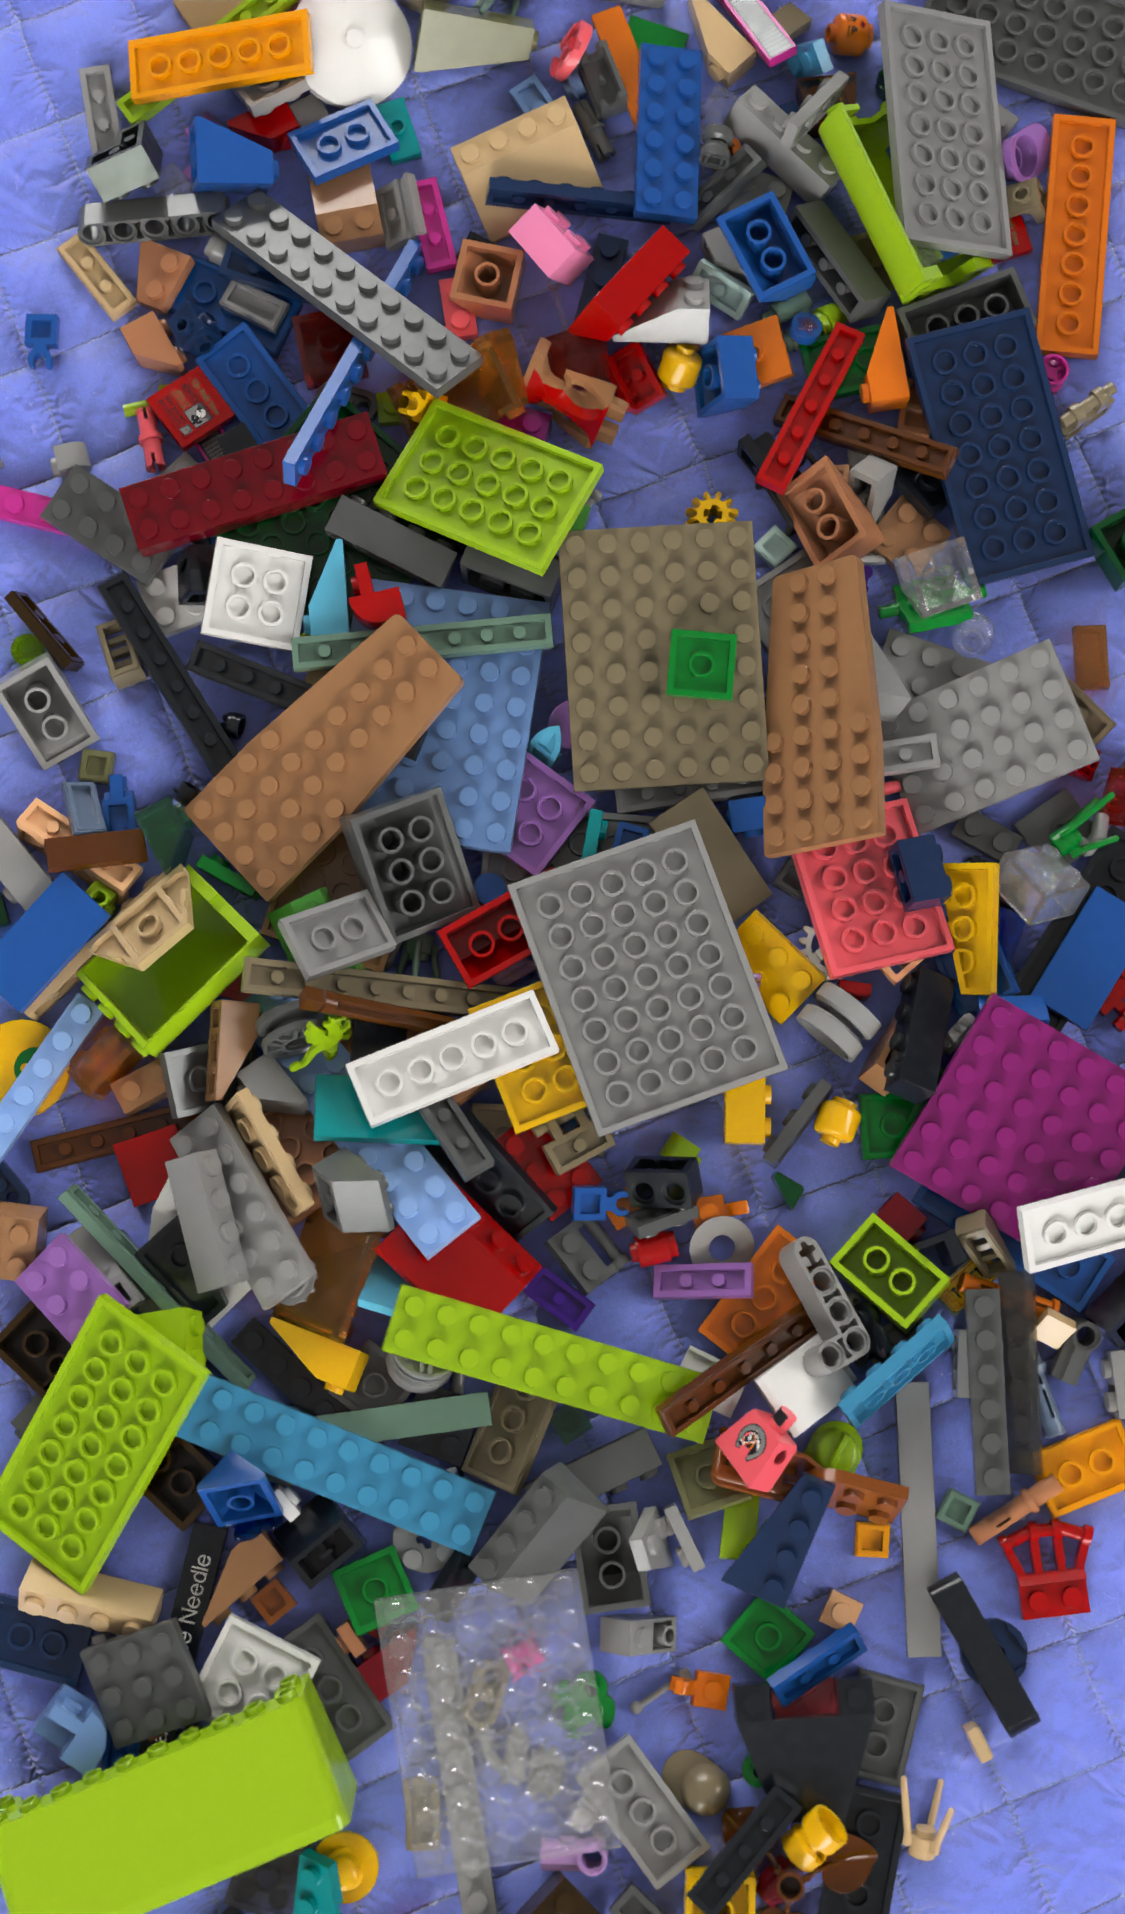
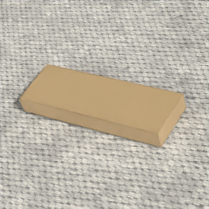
M78 233L56 248L59 255L113 323L139 305L135 297L96 248L83 244L78 238Z

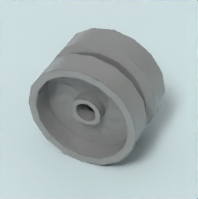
M825 981L814 995L819 1006L807 1004L796 1019L824 1047L845 1061L852 1063L863 1050L862 1044L857 1037L864 1040L872 1039L880 1029L881 1024L852 995L837 985Z

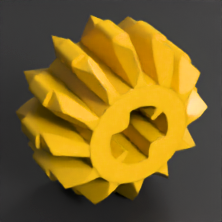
M706 491L703 493V501L696 497L692 499L693 507L687 508L685 514L690 519L685 524L710 523L707 521L710 515L716 516L714 523L736 521L735 518L738 517L739 511L738 509L731 508L733 503L731 498L723 502L721 501L722 493L720 491L716 493L715 499L711 498L710 494Z

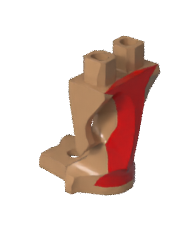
M540 337L516 399L544 407L552 412V419L585 448L591 449L595 440L612 445L619 425L604 418L606 416L621 423L629 403L614 396L617 386L609 382L566 369L564 374L565 381L553 375L547 356L551 342ZM573 385H579L585 389L578 391L573 388Z

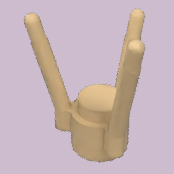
M901 1776L904 1825L902 1844L908 1846V1854L923 1861H932L935 1859V1856H939L941 1843L954 1814V1809L950 1807L936 1834L934 1825L944 1781L942 1779L937 1781L927 1824H917L916 1828L912 1830L907 1777Z

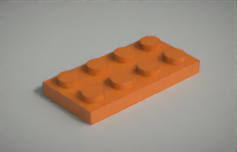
M776 1224L748 1261L754 1265V1298L720 1299L697 1331L729 1354L801 1303L779 1262L781 1248L796 1240V1238Z

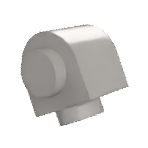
M76 441L52 446L55 458H51L50 463L54 477L61 476L64 481L75 464L91 472L92 467L85 443Z

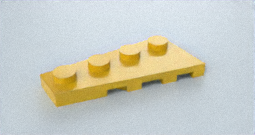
M942 863L945 874L949 875L952 882V896L943 904L946 906L949 920L947 924L955 946V951L952 954L960 993L963 995H990L993 992L997 995L1000 863Z

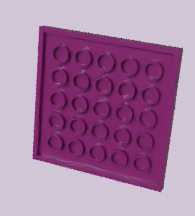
M991 992L938 1080L936 1093L926 1100L888 1164L970 1213L985 1209L997 1229L1021 1242L1016 1207L1115 1181L1125 1165V1070Z

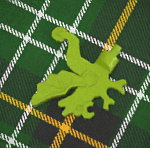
M330 1015L327 1021L322 1022V1025L326 1028V1031H324L322 1027H318L309 1021L304 1035L306 1036V1042L312 1045L306 1051L303 1059L300 1062H293L289 1066V1070L295 1072L298 1069L304 1068L321 1051H323V1055L328 1061H332L337 1056L339 1040H348L350 1038L349 1035L353 1033L349 1029L352 1027V1022L349 1019L346 1020V1017L343 1016L332 1017Z

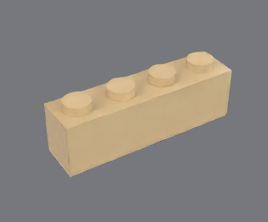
M33 1557L19 1587L18 1610L30 1615H40L66 1624L73 1623L92 1628L98 1632H109L122 1636L157 1623L162 1610L164 1589L99 1573L92 1586L81 1595Z

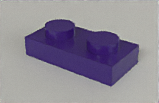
M544 1266L523 1291L524 1294L576 1332L596 1305Z

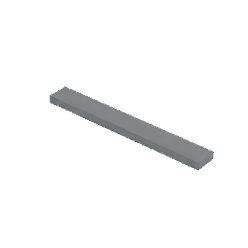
M928 1381L909 1382L895 1395L899 1485L910 1487L908 1501L900 1511L906 1656L908 1658L942 1657L940 1613L927 1591V1587L938 1581L930 1390Z

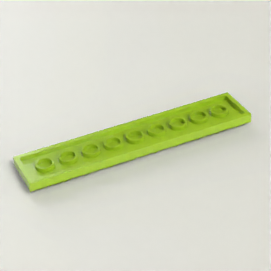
M402 1283L381 1350L384 1352L662 1433L666 1432L654 1407L702 1374L699 1371ZM713 1409L676 1435V1437L703 1444Z

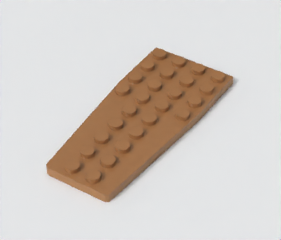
M855 555L845 556L776 576L772 583L765 710L767 729L766 750H768L769 766L765 770L766 780H763V796H766V803L763 807L764 856L770 859L886 836L883 735L863 561Z
M398 614L393 615L250 740L183 811L265 901L272 903L342 832L343 829L339 819L354 814L362 808L464 685V680L405 618Z

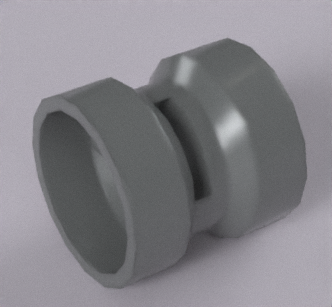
M710 124L704 128L702 136L704 146L700 148L699 162L703 166L711 169H723L729 165L731 156L729 148L733 145L734 139L733 130L720 124Z

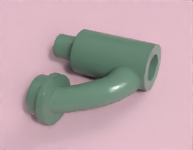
M804 291L785 301H776L769 305L768 312L760 315V319L762 320L776 314L779 317L780 324L792 319L798 313H811V299L807 291ZM789 328L784 330L783 335L788 352L799 350L798 343L789 334Z

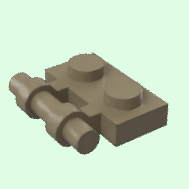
M1112 382L1107 383L1102 388L1100 386L1089 392V397L1079 404L1075 402L1066 408V413L1059 417L1065 442L1109 411L1115 401L1112 395L1117 392Z
M587 1107L531 1128L536 1138L545 1133L550 1135L552 1141L541 1148L556 1176L569 1171L616 1145L611 1133L598 1138L592 1120L589 1121L585 1114L588 1111ZM574 1119L578 1127L563 1135L559 1126Z

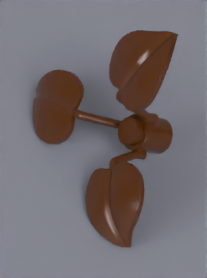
M754 1806L727 1808L724 1810L722 1815V1833L725 1844H727L755 1809ZM847 1833L848 1840L834 1854L827 1855L826 1860L813 1872L803 1875L796 1868H786L783 1870L774 1854L769 1850L766 1856L770 1860L775 1874L778 1876L777 1893L785 1901L784 1910L777 1906L774 1908L767 1907L759 1914H803L801 1912H790L791 1904L801 1899L806 1882H809L819 1872H822L823 1882L830 1890L840 1894L856 1891L867 1880L878 1858L877 1851L864 1839ZM779 1839L775 1842L771 1849H773L778 1844Z

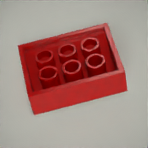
M454 1181L453 1183L481 1217L480 1220L429 1260L424 1257L400 1225L374 1250L410 1286L500 1313L505 1310L543 1267Z

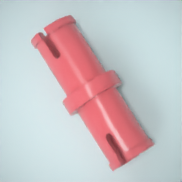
M145 406L147 419L143 408L140 407L136 410L140 430L138 442L143 447L146 471L157 473L156 462L159 472L166 469L162 450L163 434L159 432L156 415L150 407Z

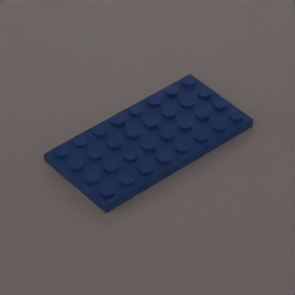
M1026 307L906 338L904 344L929 438L957 447L959 455L946 481L941 480L969 588L1094 556L1095 552L1030 308Z

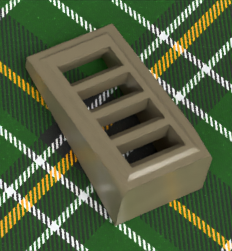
M114 619L95 626L110 677L116 687L122 689L146 680L147 675L143 663L125 634L107 639V636L122 631L117 621ZM127 643L126 646L111 650V648ZM130 655H131V657L128 658V659L119 661V662H117V663L115 662V660H118V659H121V658H124V657H127V656H130Z
M985 1209L960 1216L956 1219L955 1233L958 1240L985 1279L1016 1270L1014 1260ZM998 1257H999V1259H1000V1260H998V1261H994V1262H991V1263H987V1261L992 1260V1259H995V1258H998Z

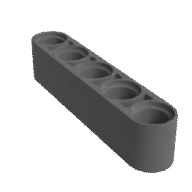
M211 191L84 204L78 211V238L83 244L88 246H105L146 242L149 240L157 241L213 235L216 231L213 230L212 219L230 207V199L222 192Z

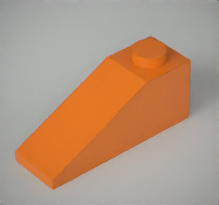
M894 306L887 307L864 382L859 386L860 399L862 404L867 403L868 414L906 408L910 398Z

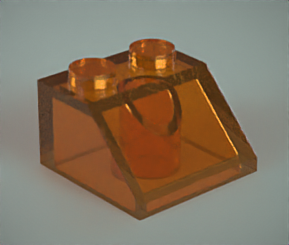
M114 1024L110 1028L108 1026L102 1028L93 1038L95 1043L87 1051L81 1050L70 1061L72 1066L67 1070V1073L88 1097L102 1101L112 1091L111 1083L125 1077L144 1058L131 1045V1038L127 1039Z

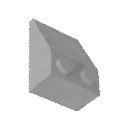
M691 275L667 282L669 284L668 287L657 299L653 295L648 298L652 304L640 317L635 313L630 317L634 323L622 336L617 332L614 334L613 342L707 344L710 321L709 279Z
M48 651L0 678V703L44 771L100 739L66 676Z

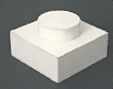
M276 1484L272 1489L283 1507V1515L291 1523L301 1514V1506L299 1505L301 1498L289 1486L284 1488L282 1485Z

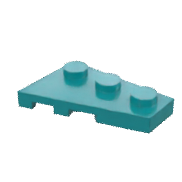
M307 1848L300 1854L293 1914H341L339 1904L343 1902L337 1862Z

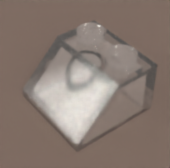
M964 536L893 559L901 589L921 618L983 598Z

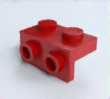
M631 342L612 355L603 353L599 356L603 364L601 372L607 382L617 386L614 396L629 403L627 412L638 415L668 396L642 342Z

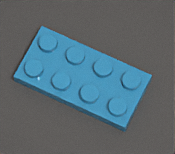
M940 1314L933 1319L931 1317L925 1319L917 1327V1333L909 1341L902 1340L892 1349V1356L883 1364L878 1362L867 1371L865 1375L867 1378L858 1386L852 1385L843 1392L840 1397L841 1401L837 1405L855 1429H858L955 1342L949 1324Z

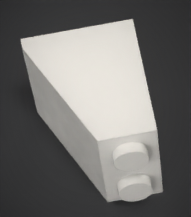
M818 1333L752 1380L774 1414L781 1406L789 1408L795 1414L797 1420L787 1431L793 1438L799 1436L834 1409L841 1401L840 1397L843 1392L854 1385L853 1382L857 1380L848 1365L820 1378L813 1377L807 1373L803 1365V1356L808 1349L822 1342ZM822 1354V1360L827 1365L826 1358Z

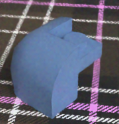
M63 1683L35 1721L33 1729L34 1732L62 1749L60 1760L83 1775L95 1769L107 1745L108 1727L101 1709L92 1700L66 1683Z

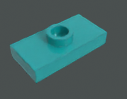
M401 97L376 105L399 141L400 150L389 154L392 166L422 158V152L404 98Z

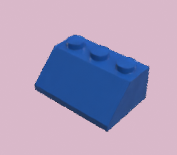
M773 190L716 218L717 224L759 302L785 301L813 287L817 272Z

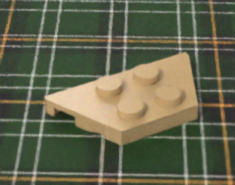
M180 863L84 945L85 948L93 955L140 971L146 970L194 929L189 871Z

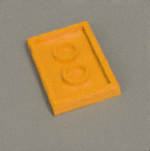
M1110 1419L1025 1454L1037 1483L1053 1473L1064 1490L1046 1502L1048 1511L1053 1519L1125 1490V1429L1120 1419Z

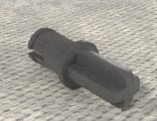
M587 99L577 102L573 107V112L584 131L582 134L585 140L588 139L599 163L609 160L610 156L608 154L610 153L613 157L616 151L604 131L605 124L599 122Z

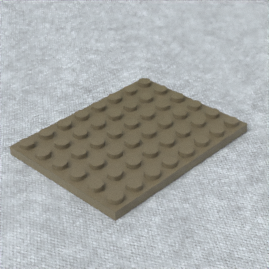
M752 520L569 531L558 550L574 793L759 782L766 780L765 770L769 766L768 750H766L767 729ZM671 629L737 634L731 702L665 696Z

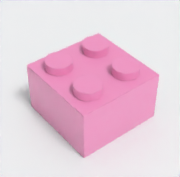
M534 203L508 231L548 278L567 286L595 260L588 252L591 248L589 243L580 234L575 235L568 228L571 226L569 220L561 212H555L549 206L543 208Z

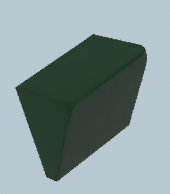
M780 1172L773 1173L771 1179L788 1210H793L804 1191L803 1186Z

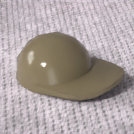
M682 1749L673 1753L663 1766V1781L679 1803L691 1812L700 1816H712L718 1814L727 1806L731 1796L729 1778L720 1766L703 1754L693 1749Z

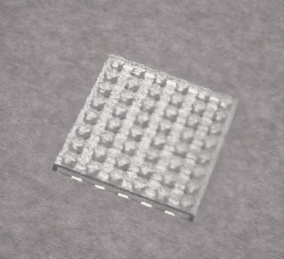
M578 1567L375 1599L374 1606L416 1878L622 1848Z

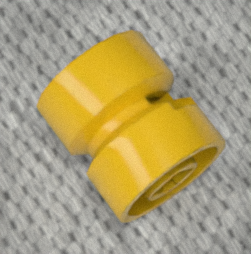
M821 1804L816 1805L803 1816L802 1825L795 1823L781 1837L782 1846L789 1859L795 1866L807 1873L813 1872L826 1860L827 1855L834 1854L848 1840L847 1832L840 1819L832 1810Z

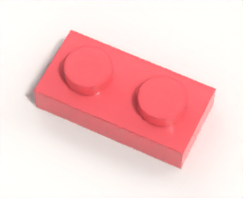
M454 277L439 279L445 327L463 341L479 339L475 314L454 303L449 298Z

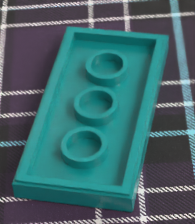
M316 1074L313 1141L440 1145L418 1110L371 1129L349 1075Z

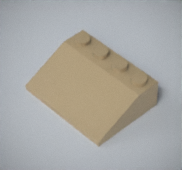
M565 95L450 148L456 167L487 237L493 243L512 236L508 231L528 210L485 205L486 190L490 177L506 176L513 180H539L549 184L559 185L568 183L576 187L603 188Z

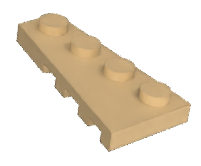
M247 1087L237 1092L224 1108L237 1128L243 1142L247 1143L253 1150V1159L257 1167L264 1173L269 1172L271 1175L270 1186L293 1218L304 1214L315 1204L312 1190L306 1182H302L296 1171L293 1157L284 1151L279 1142V1134L276 1128L268 1123L262 1113L261 1102L255 1095L251 1094Z

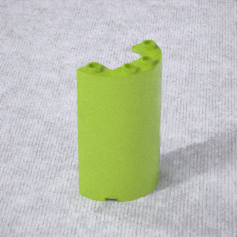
M886 101L880 105L881 110L875 115L860 119L857 116H853L860 110L858 103L844 105L843 102L831 106L826 111L827 117L820 125L818 133L902 304L906 306L945 292L956 285L961 286L993 267L994 265L990 258L960 254L941 262L935 249L912 246L895 210L892 165L885 151L890 145Z

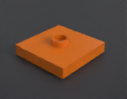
M776 314L721 334L752 336L753 347L757 351L756 372L761 388L794 376L780 320Z

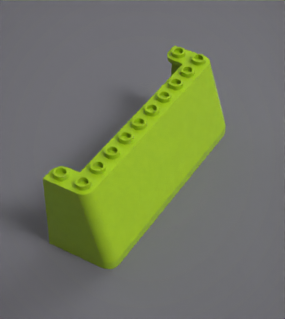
M309 1673L301 1676L292 1674L279 1682L280 1687L275 1691L274 1698L263 1703L262 1700L254 1701L247 1705L241 1713L233 1716L230 1714L221 1715L214 1719L210 1726L200 1730L198 1727L188 1729L179 1736V1739L170 1743H166V1741L157 1742L150 1746L146 1753L136 1757L133 1754L124 1756L113 1767L103 1771L102 1768L91 1770L82 1777V1780L70 1784L69 1781L60 1783L52 1788L47 1795L39 1798L37 1795H32L24 1800L21 1796L13 1797V1794L1 1797L0 1887L9 1914H145L332 1835L346 1827L352 1818L357 1781Z

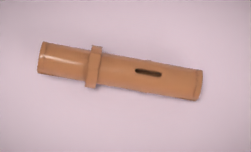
M1053 1473L1029 1489H1026V1487L1019 1490L1021 1494L970 1526L968 1530L976 1543L981 1546L1030 1512L1037 1513L1040 1511L1039 1507L1062 1493L1064 1490Z

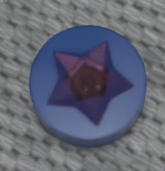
M808 312L796 314L789 326V334L792 339L802 345L815 343L822 332L821 321L815 315Z

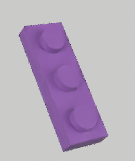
M751 1262L654 1265L653 1298L655 1300L754 1298V1265Z

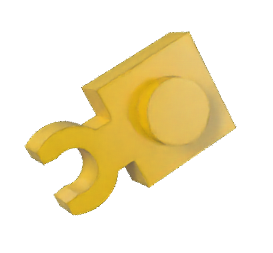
M418 389V392L403 390L402 395L408 397L409 403L406 408L399 407L398 412L412 416L411 421L420 423L435 397L428 391ZM442 395L438 399L447 402L448 397Z

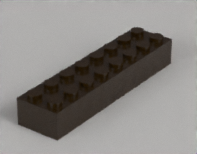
M30 1300L1 1331L0 1358L43 1398L72 1345ZM175 1437L143 1495L184 1532L207 1509L197 1492V1485L219 1462L205 1448Z

